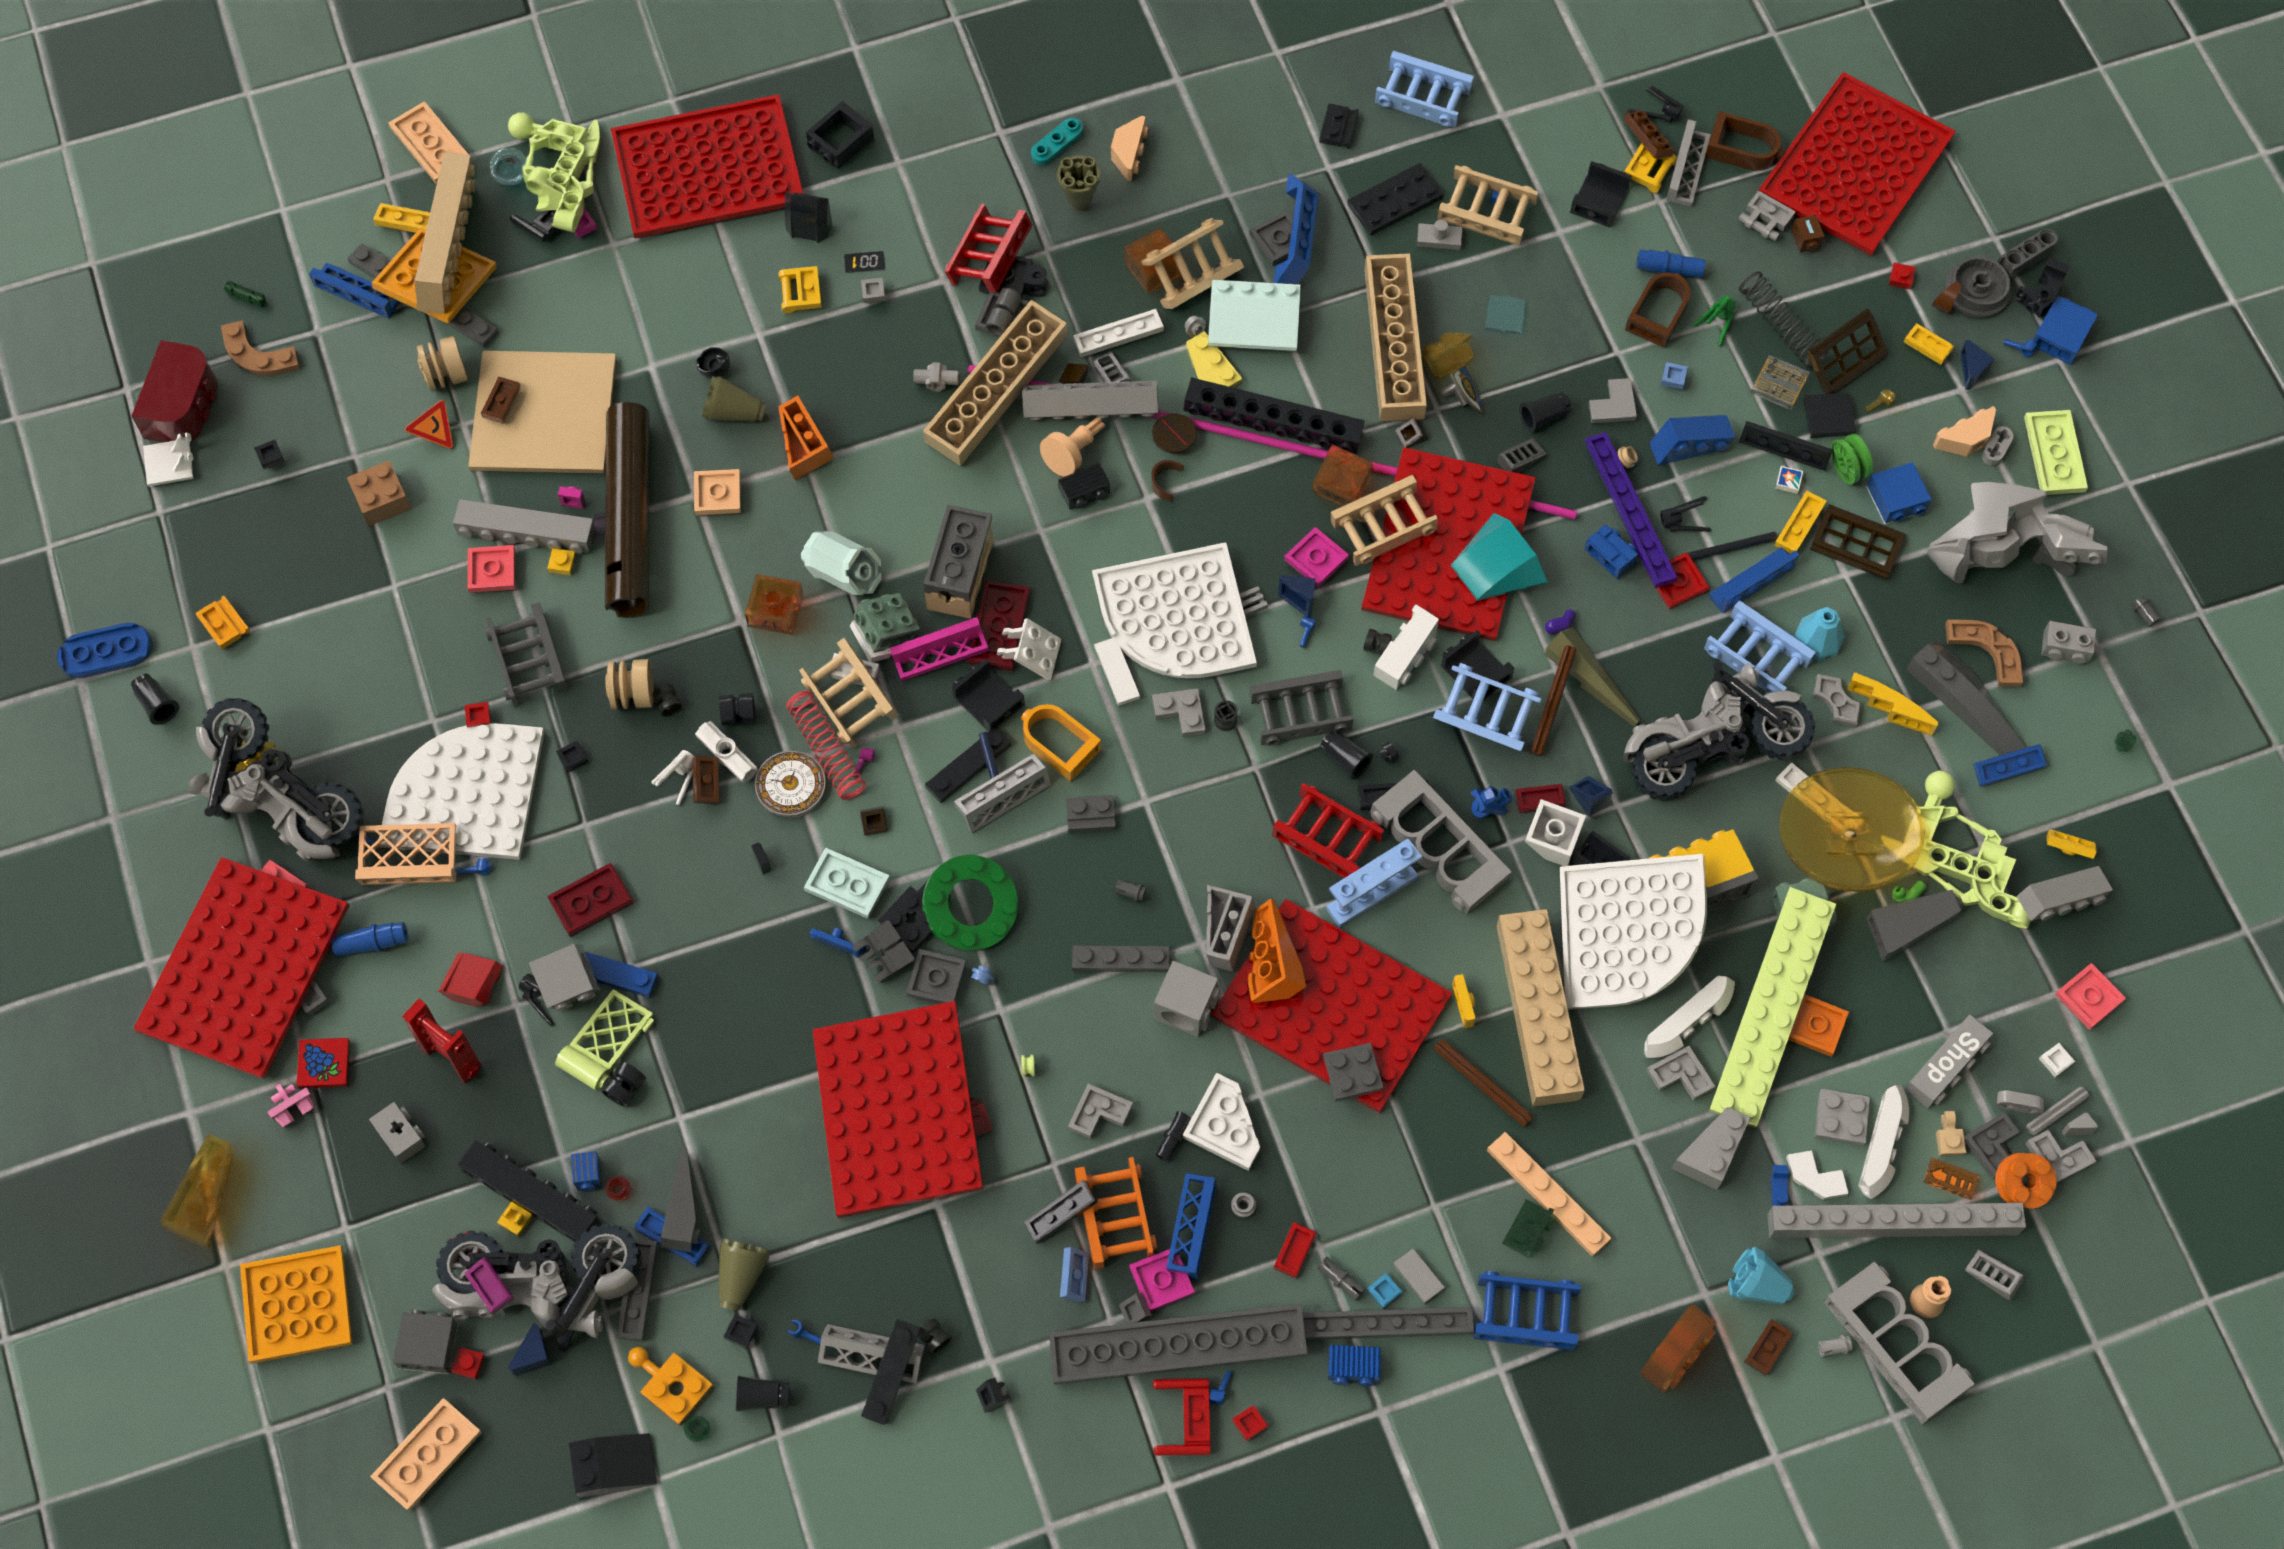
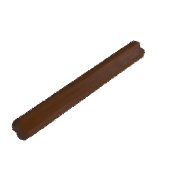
M1566 645L1564 647L1531 748V753L1534 755L1542 756L1577 651L1573 646Z
M1444 1039L1438 1041L1434 1050L1523 1127L1531 1122L1533 1116L1448 1042Z

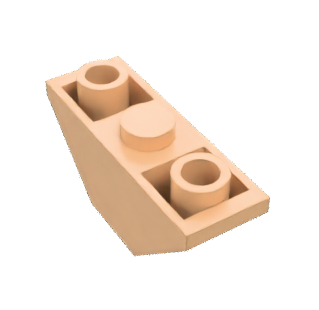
M1140 116L1117 128L1111 145V160L1126 180L1131 182L1134 173L1137 174L1140 161H1137L1138 156L1143 155V138L1147 139L1149 126H1146L1145 116Z
M1993 406L1987 410L1981 409L1969 419L1963 418L1949 429L1948 427L1941 429L1936 434L1937 437L1933 444L1934 448L1966 457L1985 448L1991 436L1996 412L1995 407Z

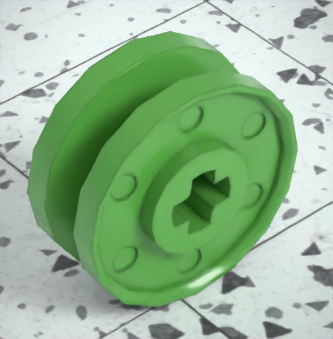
M1852 433L1844 439L1835 440L1831 444V449H1833L1831 454L1833 465L1840 478L1846 484L1853 485L1859 479L1865 480L1871 477L1873 474V461L1869 449L1861 437Z

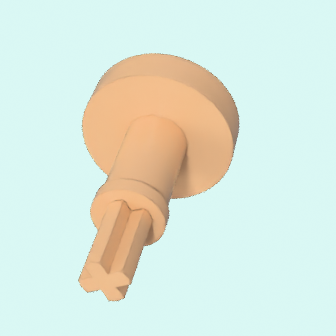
M1097 417L1088 425L1079 426L1069 437L1060 432L1049 434L1040 443V453L1046 465L1053 472L1063 477L1076 472L1082 464L1080 450L1093 442V436L1105 427V423L1101 422V418Z

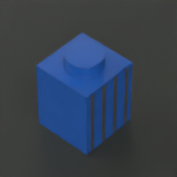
M597 1152L571 1154L573 1183L576 1189L582 1192H591L596 1187H602L600 1158Z

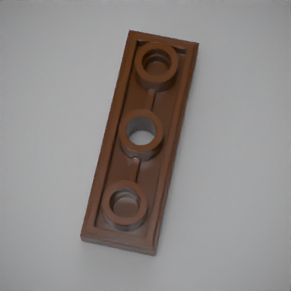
M1645 112L1625 113L1623 120L1653 158L1673 156L1674 149L1659 132L1657 126L1647 117Z

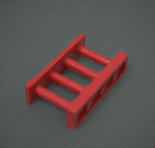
M981 204L978 211L974 214L973 220L953 257L946 266L945 273L950 283L956 286L961 276L983 279L988 291L997 293L1033 226L1027 212L1018 210L1012 220L992 217L986 205ZM988 225L1008 228L1003 237L984 234ZM979 242L999 245L994 254L975 251ZM970 259L990 262L985 271L966 268Z
M1302 783L1299 796L1303 800L1288 822L1283 823L1277 820L1273 826L1272 836L1339 876L1346 878L1359 869L1356 862L1372 839L1379 843L1382 841L1384 830L1375 821H1368L1321 794L1316 787L1307 786ZM1312 803L1321 808L1323 812L1308 834H1302L1295 827ZM1331 815L1343 821V824L1329 845L1323 846L1316 842V838ZM1351 827L1364 833L1349 857L1343 858L1337 854V848Z
M418 998L402 1018L421 1050L428 1056L433 1051H438L450 1060L463 1083L476 1077L482 1065L464 1033L459 1030L452 1036L437 1024L427 1004Z

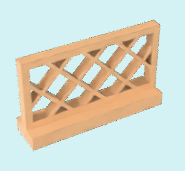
M456 824L360 826L358 870H356L355 879L360 885L456 882ZM441 830H450V838L443 844L435 838ZM400 831L404 837L394 846L387 838L393 832ZM417 831H424L429 836L419 845L411 839ZM366 832H377L381 836L371 847L366 843ZM433 839L440 847L429 856L422 848ZM385 840L392 849L382 858L375 849ZM409 840L416 848L405 857L398 849ZM444 850L449 855V864L438 865L434 859ZM421 851L428 859L421 865H414L410 860ZM373 852L380 860L373 867H365V859ZM397 852L404 860L397 866H390L386 861Z

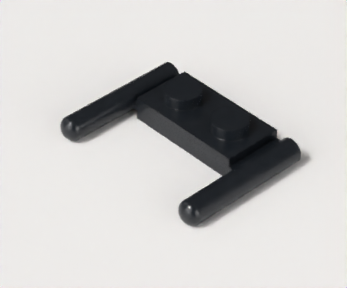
M556 210L543 211L533 221V225L516 214L510 217L512 223L542 242L548 239V235L552 236L558 230V228L551 226Z

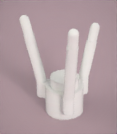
M682 750L671 764L652 780L653 785L659 786L674 770L681 775L688 773L677 799V805L681 804L693 776L692 758L694 756L685 750Z

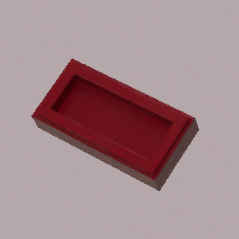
M1562 784L1515 789L1519 814L1536 812L1541 799L1564 808L1566 807Z

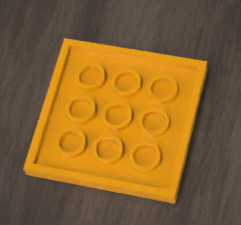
M420 228L372 281L373 289L417 309L415 277L426 233L424 228ZM462 247L461 256L456 258L458 259L457 273L453 272V276H455L454 288L449 290L451 292L450 305H446L444 314L424 313L449 324L496 269L495 261Z
M341 1245L240 1264L248 1362L250 1364L353 1345L344 1253Z

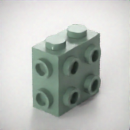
M900 593L885 594L871 600L864 599L858 604L853 615L855 623L861 628L865 640L870 644L873 652L911 641L916 638L920 630L917 620L913 618L907 603L903 600Z
M1806 878L1801 880L1800 883L1794 884L1784 882L1775 887L1772 894V900L1778 917L1790 887L1827 901L1830 900L1829 889L1827 886H1824L1822 878L1816 880L1814 878ZM1835 909L1831 917L1826 934H1828L1832 930L1835 922L1837 921Z

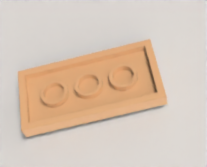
M425 101L388 123L390 129L436 185L444 152L468 154Z
M443 1398L370 1477L407 1511H410L482 1432Z

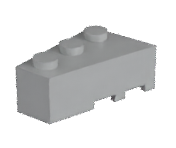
M1207 885L1208 921L1206 955L1210 966L1233 972L1251 924L1254 910L1256 909L1252 896Z
M1727 1107L1676 1159L1672 1169L1718 1190L1750 1117Z

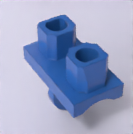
M1490 786L1486 790L1474 789L1471 792L1472 796L1476 798L1472 804V813L1478 818H1485L1489 814L1505 815L1508 812L1506 805L1513 801L1507 788H1502L1498 791L1495 787Z

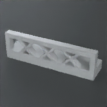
M1693 120L1687 121L1666 201L1692 207L1711 135L1695 131L1696 121ZM1696 138L1705 141L1703 145L1695 147L1691 140ZM1695 154L1699 161L1691 165L1687 157ZM1690 171L1694 179L1686 182L1682 175ZM1686 189L1690 197L1688 199L1677 196V192Z
M1032 754L955 800L954 803L964 816L968 829L973 833L1051 786L1046 767ZM1042 777L1043 781L1039 782L1036 785H1033L1035 780ZM1022 790L1018 796L1013 797L1017 791ZM1002 802L1000 807L993 809L997 803ZM982 814L980 819L975 822L972 821V818Z
M827 1324L821 1336L818 1363L876 1375L879 1367L874 1360L878 1357H883L890 1337ZM915 1344L909 1360V1364H914L913 1374L905 1373L902 1381L917 1384L920 1364L926 1345ZM826 1346L835 1347L841 1355L836 1358L825 1356ZM853 1352H858L862 1354L865 1360L857 1363L849 1355Z

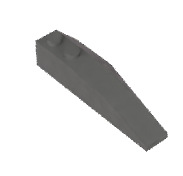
M1939 640L1929 643L1912 658L1907 671L1999 755L2026 748L1975 673Z

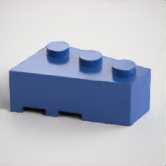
M1727 415L1669 418L1651 440L1650 446L1657 464L1663 465L1724 451L1735 439V435Z

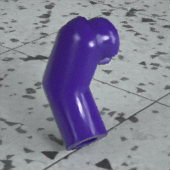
M1567 609L1563 617L1549 620L1545 624L1546 632L1548 634H1557L1569 628L1576 617L1575 611Z

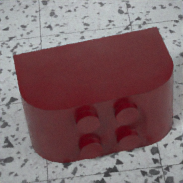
M160 340L131 415L144 439L169 442L175 441L178 434L186 437L185 433L191 434V441L199 436L205 421L207 422L209 419L212 402L214 403L217 398V380L203 352L191 345Z

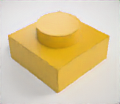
M552 548L547 567L548 572L571 576L576 558L575 551Z

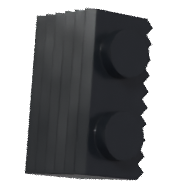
M1100 463L1059 478L1058 489L1069 510L1073 508L1080 509L1090 501L1106 498L1110 494V481L1106 477Z

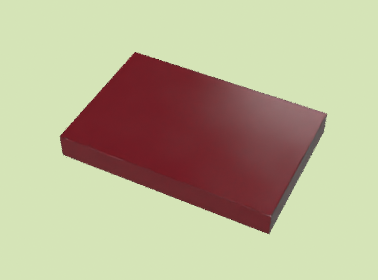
M612 863L547 896L569 937L634 904Z

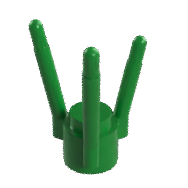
M1722 296L1718 303H1714L1706 313L1694 322L1693 326H1698L1708 316L1710 317L1706 321L1707 324H1710L1716 317L1720 319L1727 318L1718 342V346H1721L1730 323L1735 316L1733 310L1736 308V302L1729 296Z

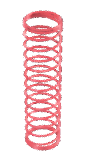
M812 691L798 692L787 701L786 708L794 716V721L798 723V728L802 730V735L807 738L806 742L811 745V750L815 752V757L820 759L819 764L824 766L823 770L828 774V779L832 781V786L837 788L836 792L839 798L849 800L856 797L865 789V780L860 779V773H855L856 766H850L853 760L846 759L848 752L842 751L844 745L837 744L840 738L833 737L835 730L830 729L831 723L825 722L827 717L821 715L822 708H816L818 701H812L814 698ZM811 695L803 704L793 707L800 699ZM814 702L816 703V705L811 710L802 714H797L802 708L806 707L808 704ZM820 710V713L814 718L801 722L809 713ZM796 716H802L800 721L796 720ZM820 717L825 718L820 724L805 729L814 720ZM800 723H807L804 728L800 727ZM829 724V727L823 732L810 736L817 728ZM811 730L808 736L804 734V731ZM833 731V734L826 740L814 743L823 734ZM816 737L812 743L809 742V738ZM837 739V742L832 746L819 750L826 742ZM821 744L817 750L813 749V745ZM842 746L835 754L823 758L831 749ZM825 751L821 757L817 756V752ZM846 753V756L838 762L827 765L836 756ZM821 759H829L825 765L821 762ZM850 760V763L846 767L838 771L832 772V770L836 766L845 761ZM833 766L829 772L826 771V767ZM855 768L849 775L836 779L844 771ZM838 773L834 779L830 778V774ZM859 775L856 780L840 787L847 779ZM843 780L838 787L835 786L834 781ZM858 783H863V785L857 790L851 793L843 794V792L847 790L849 787Z

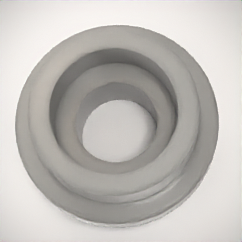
M1198 316L1190 317L1185 323L1186 333L1190 337H1195L1202 333L1206 327V321Z
M1248 1193L1235 1195L1231 1202L1232 1211L1238 1217L1246 1218L1251 1216L1256 1209L1254 1197ZM1245 1202L1248 1204V1208L1241 1209L1239 1204Z

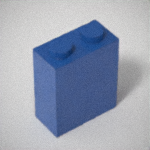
M2057 295L2033 339L2037 343L2035 348L2071 365L2098 314Z

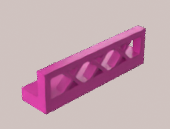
M976 617L891 647L890 651L900 679L905 681L987 652L989 649ZM978 637L982 643L981 646L976 648L967 646L970 640ZM952 646L960 648L956 655L949 656L945 654L947 649ZM934 654L938 656L933 663L923 662L927 655ZM907 662L916 664L913 670L903 673L902 664Z

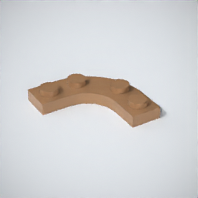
M243 320L221 325L225 348L231 360L239 368L241 367L250 371L251 374L259 376H273L300 369L294 346L272 352H261L249 345Z
M1946 621L1947 644L1980 646L1993 657L1996 666L1997 686H2022L2023 677L2020 655L2010 638L2007 639L1998 631L1997 627L1983 621Z

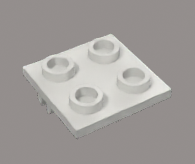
M185 433L186 437L178 434L175 441L143 446L148 487L193 479V454L190 449L191 434Z
M1028 618L1024 619L1023 627L1004 628L1002 635L1008 634L1007 638L1020 639L1019 647L1010 649L999 648L997 655L1003 654V659H1014L1043 678L1051 680L1062 639Z

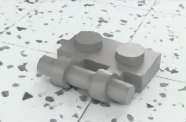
M1758 191L1746 208L1752 214L1748 216L1742 213L1738 220L1743 222L1745 227L1753 228L1762 233V237L1777 241L1780 234L1774 231L1775 227L1784 231L1794 218L1796 212ZM1760 218L1768 223L1767 226L1758 222L1757 219Z

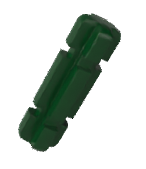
M227 281L224 286L225 293L232 296L235 295V297L249 303L253 302V305L262 307L266 302L263 294L259 292L254 293V290L237 285V283Z

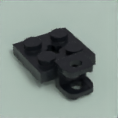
M1016 256L1007 272L1010 277L1003 280L997 292H1001L1004 288H1009L1018 292L1021 297H1023L1024 291L1025 295L1045 296L1049 284L1048 279H1046L1047 270L1033 265L1032 259ZM990 262L986 263L984 271L987 269ZM981 279L979 292L989 294L990 292L983 279Z
M926 883L918 892L912 886H909L878 920L880 924L889 920L901 937L899 941H903L913 953L933 933L929 928L922 907ZM917 914V923H906L908 915Z

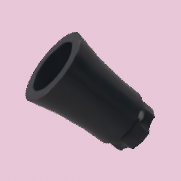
M1563 392L1533 401L1522 402L1519 406L1520 417L1526 429L1534 432L1543 425L1570 413L1571 402L1569 397Z
M141 674L131 682L134 695L141 703L152 724H164L178 713V702L170 697L150 674Z
M1335 730L1328 732L1320 744V748L1325 751L1326 755L1334 760L1352 780L1362 775L1373 759L1372 753L1362 749Z
M738 1375L736 1412L751 1409L788 1407L789 1382L754 1379Z

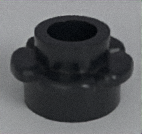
M1390 741L1385 744L1381 743L1380 754L1386 762L1390 760L1393 763V760L1398 758L1399 755Z

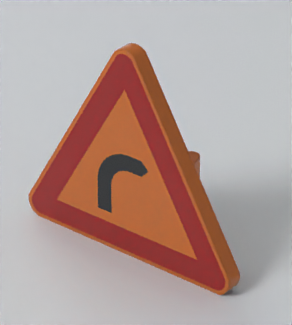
M440 400L405 427V432L451 449L453 444L445 401Z

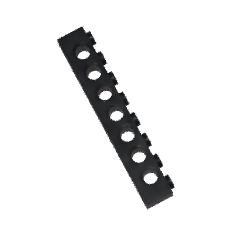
M1191 377L1184 399L1183 411L1191 415H1202L1210 417L1215 421L1222 420L1230 422L1235 426H1246L1259 432L1266 431L1274 433L1279 437H1290L1303 443L1310 442L1318 444L1323 448L1338 449L1343 453L1357 454L1365 420ZM1270 416H1275L1277 419H1272Z

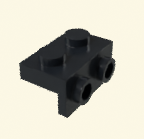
M1592 831L1585 843L1572 855L1570 860L1577 865L1629 861L1630 857Z

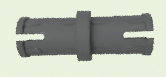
M1326 1256L1323 1259V1263L1320 1262L1317 1269L1331 1279L1336 1288L1340 1287L1354 1301H1357L1359 1295H1362L1365 1291L1364 1287L1349 1276V1272L1346 1269L1342 1270L1329 1257Z

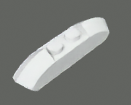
M1717 976L1651 1032L1644 1044L1646 1058L1666 1056L1681 1049L1684 1046L1681 1038L1687 1039L1695 1031L1694 1026L1698 1023L1703 1025L1710 1019L1712 1014L1719 1016L1726 1009L1734 992L1735 981L1726 976Z
M1902 1085L1888 1088L1882 1096L1858 1185L1862 1193L1870 1199L1879 1195L1889 1185L1895 1174L1896 1169L1890 1164L1893 1163L1896 1155V1149L1893 1148L1894 1141L1899 1140L1902 1132V1127L1899 1125H1906L1909 1121V1104Z

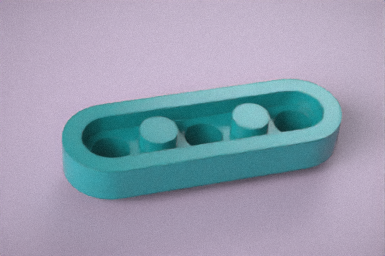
M1068 118L1036 143L1031 149V160L1033 163L1039 166L1047 165L1076 142L1083 134L1082 122L1077 118Z

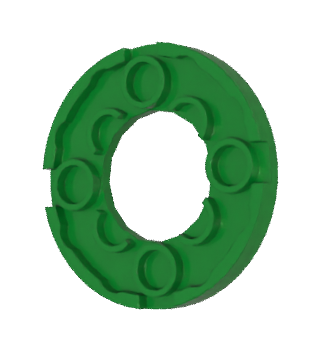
M961 855L944 862L931 874L924 888L922 907L930 930L940 941L954 949L978 951L993 946L1008 934L1016 919L1018 898L1013 881L1000 865L991 859L979 855ZM972 879L980 881L991 893L993 898L992 913L980 925L968 926L961 924L953 917L949 910L948 898L950 891L955 884L962 880Z

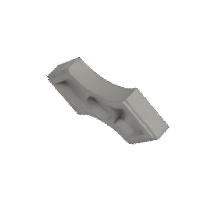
M1817 674L1813 698L1821 700L1829 707L1833 716V723L1856 727L1861 703L1852 700L1845 694L1841 686V678Z

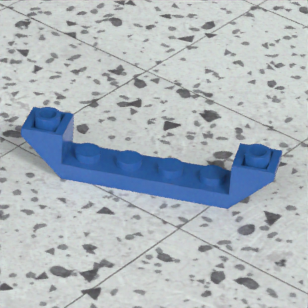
M1289 174L1286 194L1296 199L1289 255L1287 261L1276 266L1274 283L1298 285L1310 267L1319 193L1293 174Z

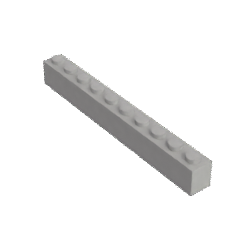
M2023 1203L1772 1206L1767 1214L1769 1238L2019 1235L2026 1228Z

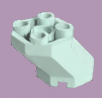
M833 531L813 532L801 552V559L814 578H821L852 595L871 594L881 581V573H878L881 559L873 549L865 548Z

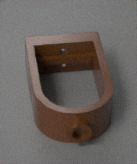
M1719 111L1705 158L1753 171H1762L1770 168L1776 159H1781L1785 147L1781 146L1779 133L1770 125ZM1725 130L1765 141L1772 151L1768 154L1757 155L1724 146L1721 143Z
M1660 273L1652 277L1629 315L1625 331L1665 348L1687 309L1690 287L1686 280L1678 273ZM1661 288L1677 292L1682 299V304L1668 328L1639 315L1650 294Z

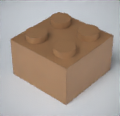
M390 460L347 477L368 526L411 509Z

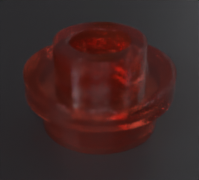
M622 1176L612 1177L605 1186L607 1196L614 1201L625 1199L631 1189L628 1180ZM616 1186L623 1187L619 1193L614 1192V1188Z

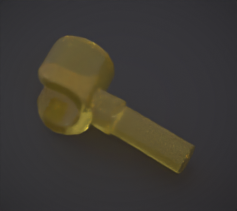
M1885 389L1876 401L1865 407V411L1869 412L1882 402L1888 406L1891 405L1896 395L1890 390Z

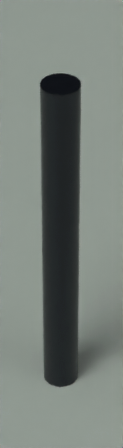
M1774 531L1692 551L1688 554L1694 561L1777 540V534Z

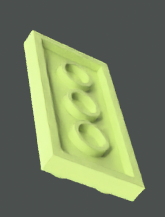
M2071 411L2026 413L2024 420L2040 490L2047 492V495L2086 492L2088 486Z

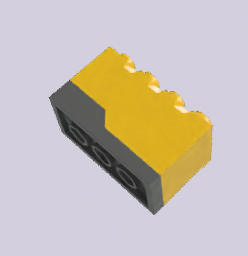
M1733 829L1727 832L1725 830L1718 831L1712 835L1713 839L1708 841L1699 838L1690 844L1691 847L1687 849L1681 846L1675 847L1669 851L1668 856H1665L1673 857L1703 854L1705 856L1707 913L1750 897L1758 881V877ZM1657 854V855H1654V856L1650 857L1649 859H1651V858H1662V856H1660L1659 854Z

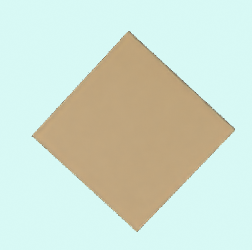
M483 351L468 465L469 470L604 474L606 464V411L612 406L616 354ZM498 376L519 382L521 387L503 424L482 418L481 411Z

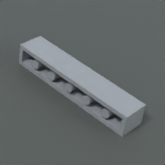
M1158 381L1024 385L1022 390L1024 418L1029 417L1030 420H1040L1043 417L1063 419L1065 416H1074V418L1082 419L1086 418L1087 415L1106 418L1112 414H1119L1120 417H1129L1132 414L1152 416L1154 413H1158L1159 410Z
M460 499L453 520L456 533L463 537L469 538L474 536L481 537L487 541L495 539L509 544L522 543L530 547L543 546L551 550L552 548L575 551L576 554L590 553L596 532L594 521L591 518Z

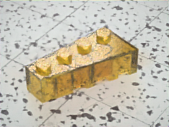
M209 1133L207 1134L159 1222L164 1230L210 1249L235 1152L231 1143Z

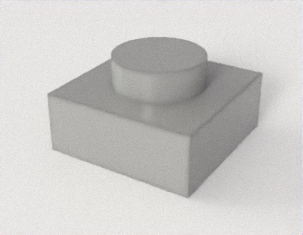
M883 278L861 280L863 303L885 301Z

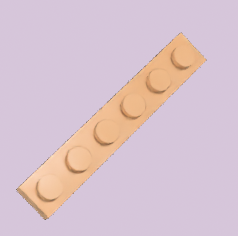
M1506 1132L1487 1148V1151L1592 1257L1611 1240V1237Z

